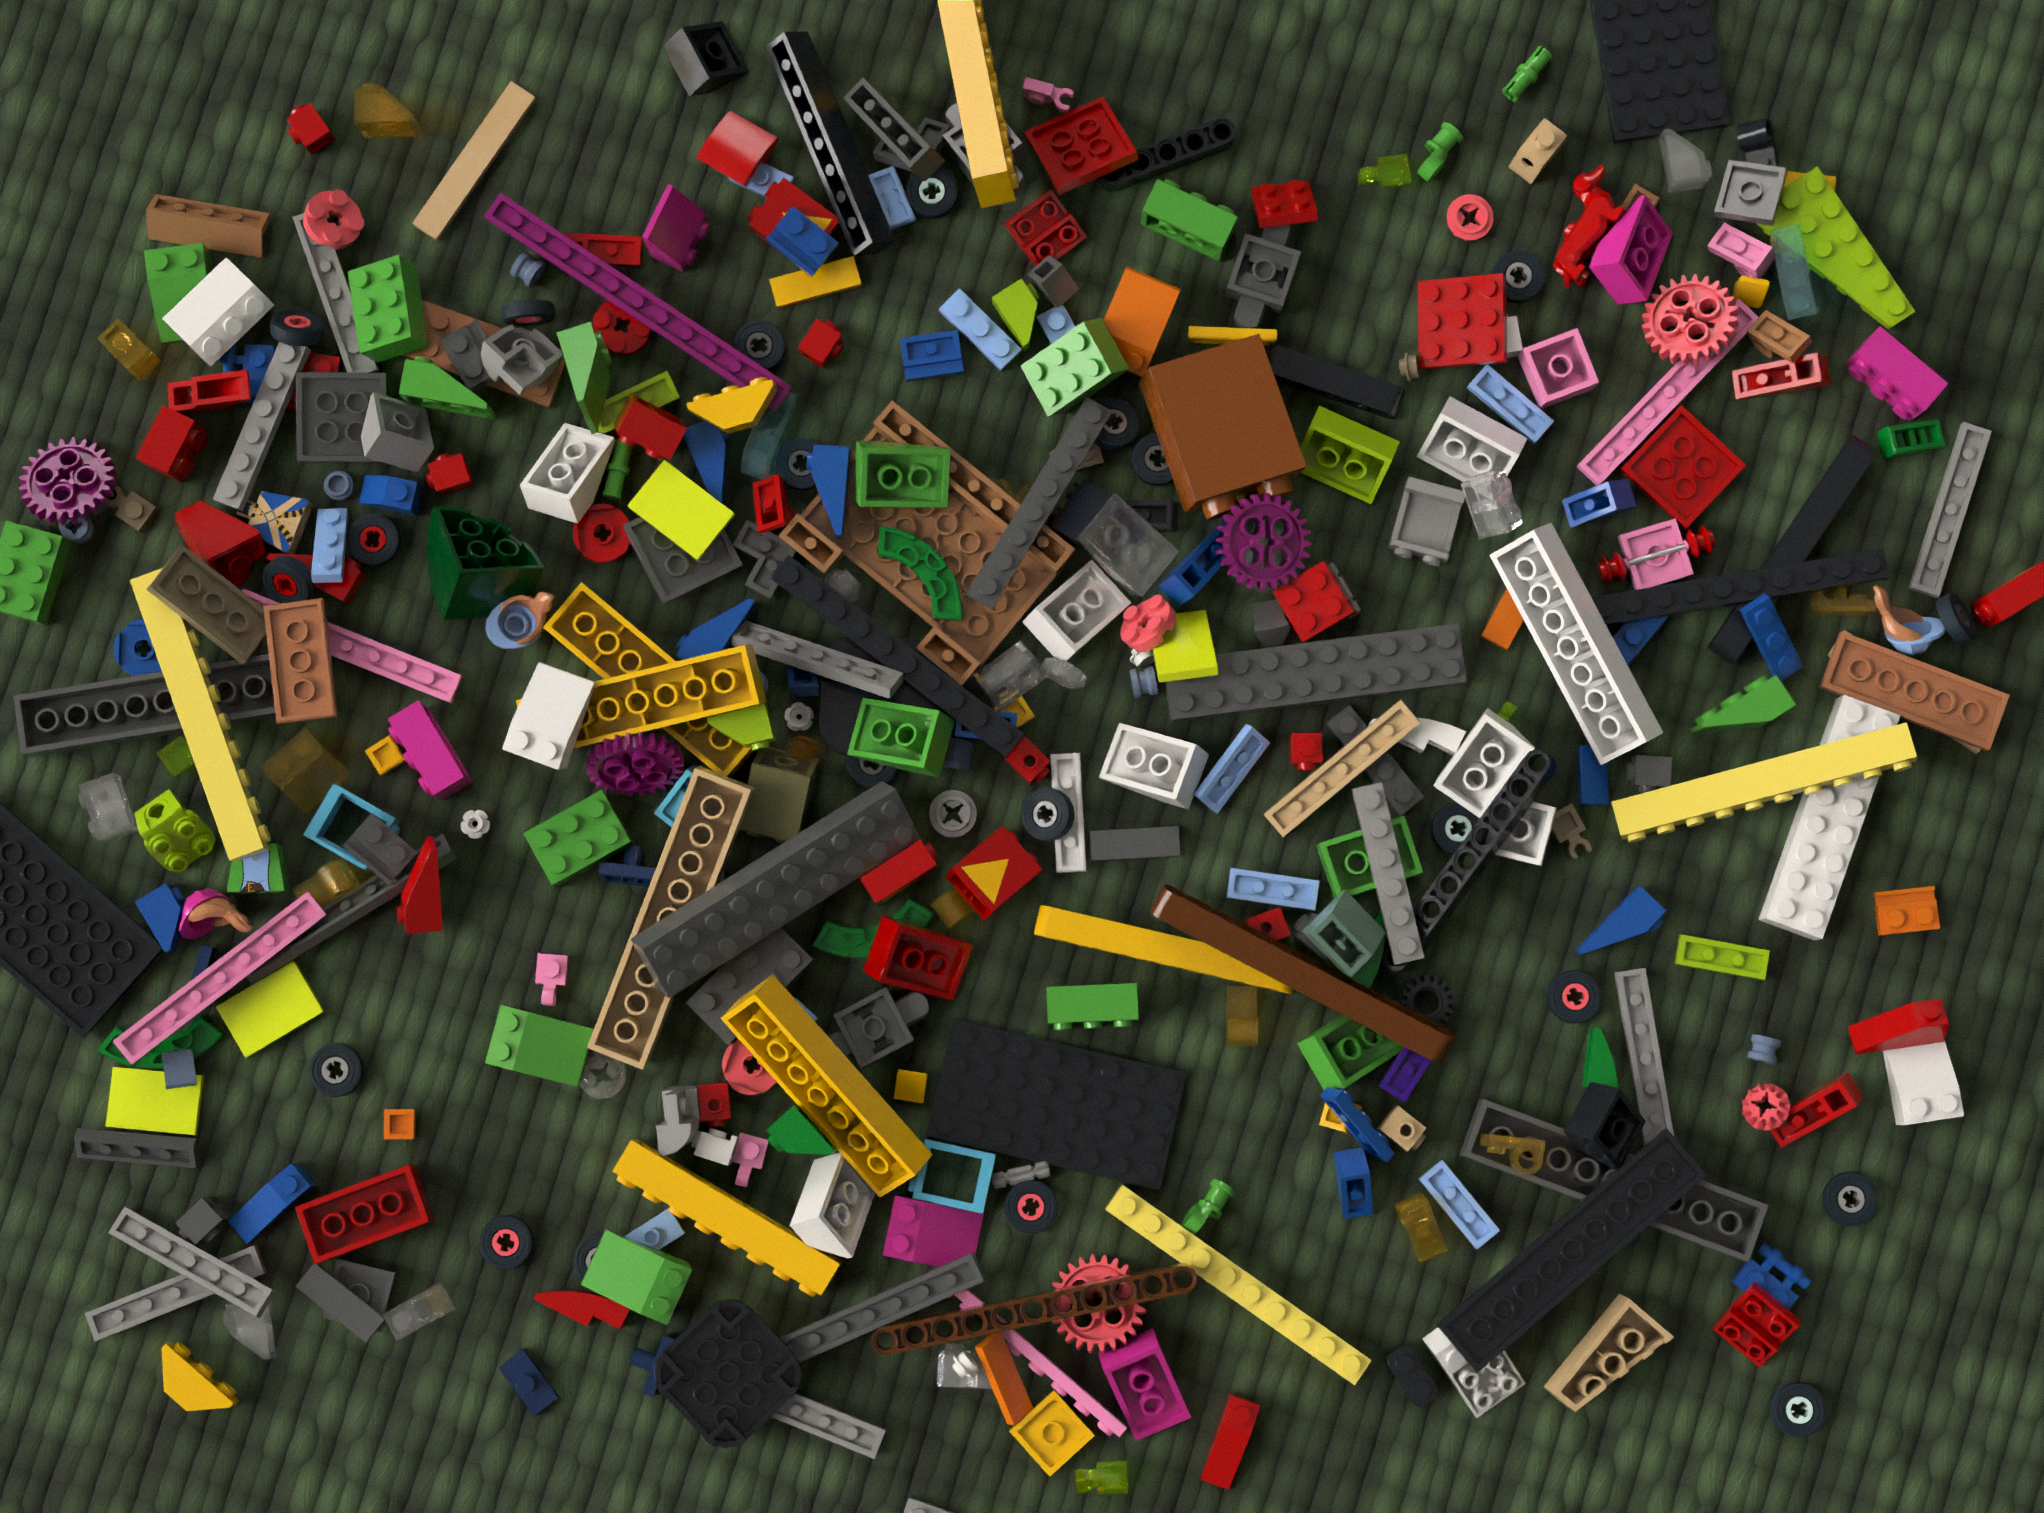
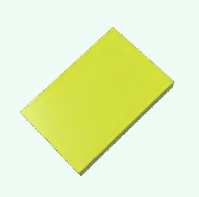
M663 460L627 505L629 509L697 561L700 560L735 516L730 509L666 460Z
M1206 610L1176 613V622L1171 632L1167 629L1162 635L1164 640L1152 649L1158 681L1168 682L1218 675V666Z
M294 960L216 1006L245 1058H249L325 1012L297 962Z
M113 1067L105 1127L197 1135L204 1075H196L197 1085L166 1089L163 1071Z

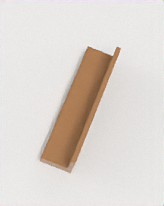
M159 194L154 195L146 209L148 238L151 240L181 245L203 243L211 250L261 258L264 254L263 235L270 224V213Z

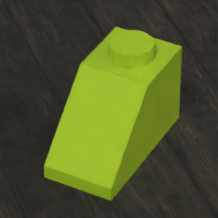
M1021 278L992 297V304L1025 352L1030 346L1038 307L1036 300L1039 296L1032 284L1026 285Z
M765 703L706 717L707 723L712 728L745 748L752 747V751L769 748V742L775 741L768 708Z

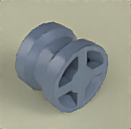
M524 251L514 262L510 275L515 279H522L527 287L532 288L544 273L546 264L541 260H534L529 252Z
M82 516L78 517L77 524L73 527L71 519H67L64 526H61L59 523L61 534L74 543H85L94 534V524L89 517L88 521H85Z
M1148 666L1142 671L1136 669L1129 670L1134 699L1141 698L1143 694L1148 693L1152 696L1158 695L1153 666Z
M1752 1034L1751 1042L1753 1046L1752 1050L1748 1051L1747 1058L1776 1065L1777 1057L1775 1053L1776 1049L1780 1048L1781 1041Z

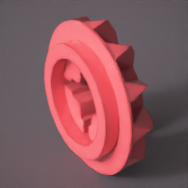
M1473 194L1462 195L1456 198L1450 204L1446 214L1447 227L1450 228L1454 236L1464 241L1479 240L1489 232L1493 224L1491 206L1485 199ZM1477 209L1478 211L1474 218L1477 223L1474 225L1470 222L1463 227L1465 217L1462 213L1465 212L1469 215Z
M1758 1083L1757 1087L1748 1090L1747 1096L1742 1100V1114L1746 1121L1758 1130L1768 1131L1776 1129L1786 1121L1790 1112V1100L1782 1088L1772 1083ZM1769 1098L1768 1102L1776 1109H1766L1762 1115V1110L1755 1104L1764 1103Z

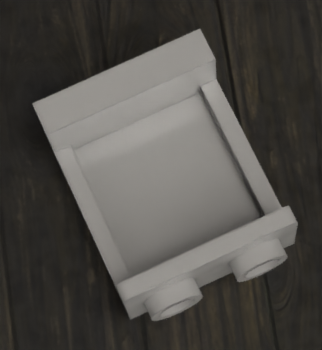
M1408 477L1388 549L1394 550V555L1402 558L1411 559L1412 555L1423 558L1422 562L1428 565L1440 566V563L1445 564L1449 559V550L1466 492Z

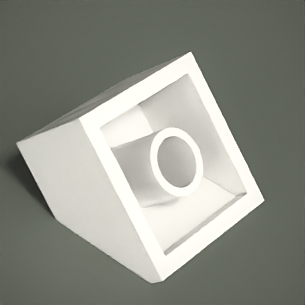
M1533 802L1495 855L1542 866L1557 808ZM1508 805L1503 806L1499 810L1498 816L1501 821L1508 819L1510 816ZM1490 830L1485 845L1492 841L1493 835Z

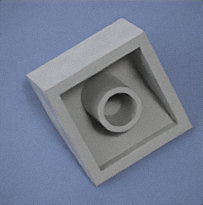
M375 392L371 394L361 433L364 457L394 465L401 469L418 472L434 449L426 408Z

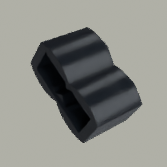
M1401 1342L1384 1353L1387 1368L1400 1380L1402 1391L1409 1401L1422 1408L1438 1397V1390L1434 1381L1427 1373L1422 1371L1421 1362L1417 1354L1410 1347Z

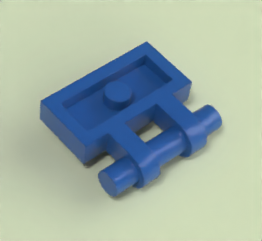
M234 344L221 356L220 363L223 364L222 373L233 372L235 366H243V370H249L251 400L242 404L253 405L276 347L245 344L243 356L236 355L237 344Z
M1762 1242L1756 1250L1757 1253L1764 1257L1762 1262L1757 1264L1754 1260L1750 1259L1749 1262L1742 1266L1731 1283L1744 1292L1755 1282L1787 1309H1790L1799 1297L1790 1290L1792 1285L1797 1283L1805 1289L1811 1283V1279L1803 1274L1804 1270L1797 1264L1793 1266L1784 1259L1782 1252L1775 1247L1772 1249ZM1772 1266H1775L1785 1274L1781 1282L1768 1272Z

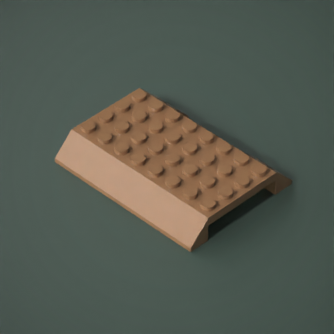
M891 401L873 422L874 428L863 440L950 448L894 401ZM950 448L948 508L860 507L854 500L855 449L850 457L844 539H837L819 493L801 515L797 513L779 534V537L824 574L844 556L852 561L932 627L916 649L963 686L983 666L1055 579L1075 551V548L1044 524L994 608L990 610L966 594L1020 507V504ZM880 526L899 529L916 536L943 558L958 585L962 602V621L933 619L931 598L922 580L904 564L889 558L878 557Z

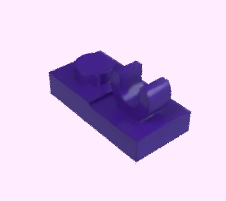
M1403 1046L1378 1087L1405 1103L1431 1060Z

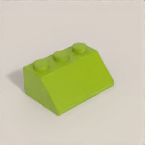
M1319 406L1300 447L1306 464V468L1301 473L1372 504L1400 441Z

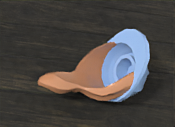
M1878 585L1873 587L1875 591L1874 601L1879 609V613L1882 615L1885 636L1899 653L1913 656L1926 651L1935 639H1938L1945 633L1946 629L1940 619L1921 617L1912 610L1893 607L1890 604L1887 591Z
M539 592L536 598L518 595L503 601L492 610L486 619L485 630L488 638L494 645L502 649L523 648L534 643L544 630L543 626L546 624L547 617L546 612L551 610L555 596L547 592Z

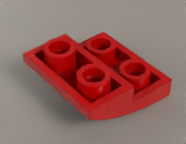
M729 111L712 131L696 158L747 188L760 163L765 164L779 138L736 113Z
M1052 189L1045 191L1003 223L1035 266L1048 255L1055 260L1059 259L1087 238L1072 214L1067 212Z
M1753 1282L1721 1316L1712 1330L1760 1368L1778 1351L1780 1344L1800 1326L1802 1320L1757 1283Z

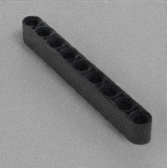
M1852 435L1760 569L1804 562L1878 451ZM1779 598L1771 599L1773 605H1775ZM1749 603L1734 606L1707 647L1731 665L1738 659L1753 637L1740 612V609Z
M1532 750L1525 755L1414 908L1416 925L1422 930L1420 941L1423 953L1553 776L1556 770V761L1552 755L1541 750ZM1539 757H1544L1546 760L1545 768L1540 772H1536L1534 769L1535 760ZM1526 781L1528 791L1525 795L1519 797L1516 793V787L1520 782ZM1508 805L1510 816L1508 819L1501 821L1498 816L1499 810L1503 806ZM1490 830L1493 835L1492 841L1488 845H1483L1481 835L1484 831ZM1472 854L1475 858V864L1471 869L1466 870L1463 861L1467 855ZM1454 878L1457 881V889L1449 894L1446 890V884L1450 879ZM1437 902L1440 912L1436 917L1431 918L1428 912L1429 907L1432 903ZM1389 944L1382 955L1384 965L1388 969L1397 972L1410 971L1418 961L1405 962L1400 966L1394 965Z

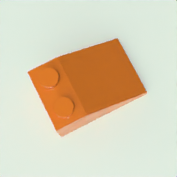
M1127 266L1103 321L1129 367L1128 371L1143 377L1152 364L1181 289Z

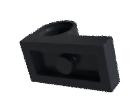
M1764 118L1738 124V142L1741 150L1745 153L1746 162L1779 167L1773 121Z

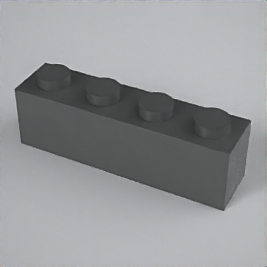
M864 77L843 97L853 110L923 181H926L945 162V159Z

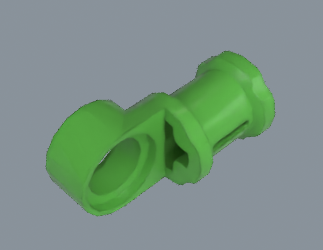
M1443 122L1439 133L1432 141L1428 140L1425 143V147L1431 154L1421 165L1417 174L1428 183L1445 164L1444 161L1447 159V153L1457 142L1460 143L1464 139L1458 129L1450 123Z
M1212 1179L1210 1182L1211 1188L1203 1200H1199L1197 1204L1191 1207L1182 1220L1181 1226L1194 1235L1203 1226L1208 1216L1220 1219L1222 1208L1228 1198H1233L1235 1194L1229 1185L1217 1179Z

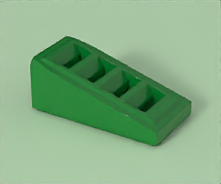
M1939 419L1887 426L1877 433L1884 460L1946 447ZM1925 428L1929 429L1932 443H1928ZM1915 430L1917 431V436H1918V440H1919V445H1917V441H1916V437H1915V433H1914ZM1902 433H1905L1906 442H1907V446H1906V447H1905V443H1904V439H1903Z

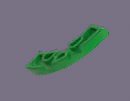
M880 526L878 557L889 558L904 564L922 580L931 598L933 619L962 621V602L958 585L943 558L916 536L899 529Z
M908 899L905 905L892 918L925 928L934 916V913ZM827 920L812 946L835 956L868 958L879 924L867 928H848Z
M199 1016L189 1027L167 1037L131 1065L113 1042L114 1039L125 1032L116 1026L98 1048V1051L106 1057L127 1066L161 1069L164 1068L163 1053L192 1049L194 1059H196L216 1045L225 1033L203 1016Z

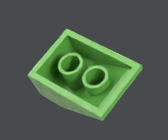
M203 243L144 250L147 281L162 344L184 341L162 318L213 270L211 251Z
M587 322L557 332V336L577 402L592 435L598 431L611 380L608 366L613 365L601 332H595L591 322Z
M418 356L414 360L405 359L399 395L406 402L428 409L495 420L496 414L488 403L437 365L432 364L431 359Z
M856 441L854 500L860 507L948 508L951 449L886 441Z
M863 698L847 755L917 774L940 777L955 720L939 710Z
M500 1005L485 1063L579 1087L589 1052L587 1046L594 1029Z
M1344 1015L1297 1043L1323 1090L1327 1087L1338 1090L1346 1088L1398 1054L1403 1048L1402 1045Z
M605 1229L581 1285L643 1316L668 1325L692 1272V1268L687 1261Z

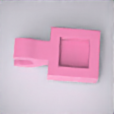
M1025 77L1023 97H1027L1029 102L1043 105L1044 102L1050 104L1053 102L1058 111L1062 113L1069 112L1070 106L1062 104L1060 99L1062 97L1073 98L1074 92L1071 89L1056 88L1054 84Z
M538 953L535 983L544 985L541 996V1004L544 1006H555L557 986H566L569 956Z
M744 1133L739 1134L732 1162L740 1164L735 1180L736 1185L747 1188L752 1169L762 1170L769 1144L768 1140Z

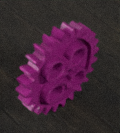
M72 437L70 443L65 444L64 440L60 439L59 446L54 447L50 442L48 443V451L45 452L42 449H38L40 457H29L32 466L22 467L26 475L19 477L22 484L19 487V491L22 494L21 498L25 506L28 507L32 515L36 514L40 521L46 518L48 523L52 525L58 519L61 526L65 525L67 519H71L72 523L76 525L77 518L80 516L85 521H88L87 513L92 512L98 515L97 506L107 507L108 504L105 497L114 496L111 488L117 487L114 479L117 477L114 469L115 465L106 450H100L97 443H93L90 446L87 439H84L78 445L75 437Z
M1269 493L1262 494L1261 499H1259L1257 494L1250 495V502L1246 498L1239 499L1241 508L1231 505L1230 510L1233 515L1222 516L1227 525L1217 527L1224 535L1215 539L1216 542L1223 544V548L1217 550L1216 553L1225 554L1226 556L1220 564L1231 566L1227 572L1228 576L1238 574L1236 583H1243L1247 579L1246 588H1254L1257 583L1258 590H1265L1267 584L1270 589H1277V581L1281 585H1288L1286 576L1297 578L1298 576L1294 569L1305 568L1300 559L1310 557L1303 549L1312 545L1311 542L1304 540V536L1310 534L1311 531L1302 530L1301 527L1306 523L1307 519H1297L1296 517L1300 509L1289 510L1291 501H1284L1281 504V496L1279 495L1274 496L1271 500ZM1264 515L1267 517V520L1265 521V523H1264V521H1263V516H1264ZM1249 518L1255 524L1252 534H1249L1245 529L1246 521ZM1277 520L1283 524V532L1279 536L1274 531V523ZM1260 539L1267 540V545L1260 544ZM1248 548L1252 550L1254 555L1253 561L1250 564L1244 560V552ZM1275 550L1280 551L1282 555L1279 565H1276L1272 559ZM1262 561L1265 565L1263 569L1261 568Z
M628 732L624 738L616 734L613 741L605 738L604 745L596 743L595 749H590L589 756H586L587 776H590V782H596L597 788L605 786V792L616 790V795L625 791L628 796H631L634 792H638L643 796L644 791L647 790L654 794L655 788L666 790V784L674 785L675 779H680L681 773H684L683 753L680 752V746H674V741L666 742L665 736L655 739L654 733L648 737H643L642 732H639L637 736H632Z

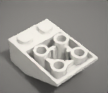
M1436 1328L1422 1338L1476 1418L1526 1384L1505 1350L1481 1371L1476 1373L1439 1328Z

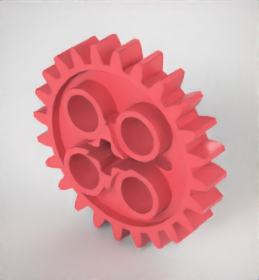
M1694 274L1691 281H1687L1685 275H1682L1681 283L1678 284L1673 279H1670L1671 287L1668 289L1660 285L1662 294L1652 293L1651 298L1654 303H1645L1648 313L1642 314V319L1645 323L1642 325V330L1646 334L1645 340L1647 344H1651L1652 352L1659 351L1662 360L1670 355V361L1673 365L1680 358L1683 366L1687 365L1689 359H1693L1696 366L1699 365L1700 357H1704L1706 361L1710 362V353L1712 352L1720 356L1719 346L1729 347L1730 344L1727 337H1735L1736 333L1733 327L1739 326L1738 319L1736 318L1739 315L1738 309L1735 306L1734 296L1729 297L1728 288L1721 289L1720 281L1718 280L1710 285L1709 276H1706L1702 282H1699L1697 274ZM1680 301H1688L1684 306H1676ZM1707 309H1715L1711 314H1704ZM1670 326H1676V329L1673 331H1665ZM1697 334L1704 335L1701 339H1692Z
M1092 1254L1090 1256V1263L1086 1264L1081 1257L1079 1258V1267L1075 1268L1069 1263L1070 1273L1067 1275L1059 1272L1063 1282H1053L1052 1285L1055 1289L1127 1275L1130 1268L1126 1264L1119 1269L1118 1258H1115L1111 1264H1108L1106 1255H1103L1100 1262H1096ZM1120 1283L1115 1293L1120 1298H1128L1133 1290L1128 1283ZM1090 1289L1085 1298L1088 1303L1094 1304L1095 1298H1100L1102 1301L1103 1296L1099 1290ZM1061 1295L1056 1299V1306L1062 1311L1069 1310L1073 1304L1072 1299L1067 1295ZM1141 1303L1088 1313L1092 1317V1322L1087 1327L1077 1326L1076 1320L1080 1315L1054 1320L1052 1323H1062L1057 1329L1058 1334L1061 1335L1068 1332L1065 1341L1069 1344L1076 1339L1077 1350H1080L1084 1344H1087L1090 1354L1095 1346H1099L1101 1353L1104 1354L1105 1345L1109 1344L1116 1351V1341L1120 1340L1124 1345H1127L1125 1335L1128 1333L1131 1336H1136L1133 1325H1143V1322L1137 1315L1146 1314V1309L1139 1306ZM1111 1311H1119L1122 1314L1121 1320L1116 1324H1110L1106 1321V1316Z

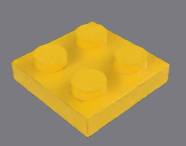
M1055 1390L1050 1392L1009 1430L1049 1477L1095 1436Z

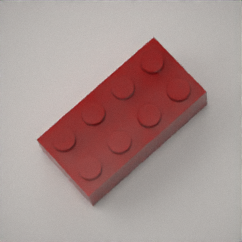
M415 1164L403 1166L295 1207L314 1264L328 1261L435 1221Z

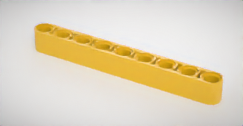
M1040 905L1034 935L1278 992L1293 993L1291 987L1204 942Z

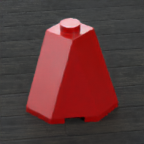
M201 500L174 513L179 532L191 552L236 587L243 584L249 577L248 569L253 561L260 560L265 553L262 537L258 529Z

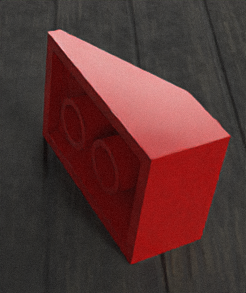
M883 915L863 972L878 982L953 1001L973 945L916 924Z

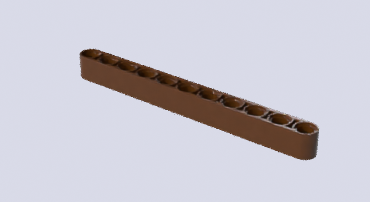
M1164 884L1150 909L1152 915L1165 923L1433 1062L1441 1063L1456 1037L1453 1032L1171 885Z
M1179 1263L887 1324L875 1331L871 1339V1345L876 1353L891 1355L1184 1294L1195 1288L1197 1274L1191 1265ZM1186 1270L1192 1275V1280L1188 1285L1180 1286L1175 1282L1174 1277L1178 1271ZM1151 1276L1158 1277L1162 1281V1287L1157 1292H1150L1145 1287V1281ZM1128 1283L1132 1287V1294L1128 1298L1118 1297L1115 1293V1288L1118 1284ZM1088 1290H1099L1103 1296L1102 1301L1096 1305L1088 1303L1085 1298ZM1061 1295H1067L1073 1301V1306L1067 1311H1062L1056 1306V1299ZM1029 1302H1039L1043 1307V1313L1038 1317L1030 1316L1026 1311V1305ZM1005 1307L1010 1309L1013 1313V1320L1009 1323L1000 1322L996 1316L998 1309ZM971 1314L980 1315L983 1319V1326L979 1329L970 1328L967 1324V1317ZM941 1320L950 1321L954 1327L953 1333L950 1335L940 1334L937 1329L938 1322ZM910 1327H920L923 1330L924 1338L919 1342L912 1341L908 1337V1329ZM883 1332L890 1333L894 1338L893 1346L889 1348L882 1347L878 1342L879 1334Z

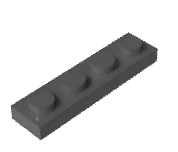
M1350 705L1326 723V726L1343 747L1367 728ZM1387 751L1363 770L1373 784L1382 782L1386 800L1399 816L1403 815L1424 798Z
M77 1128L74 1135L77 1158L196 1168L199 1161L197 1139L82 1128Z

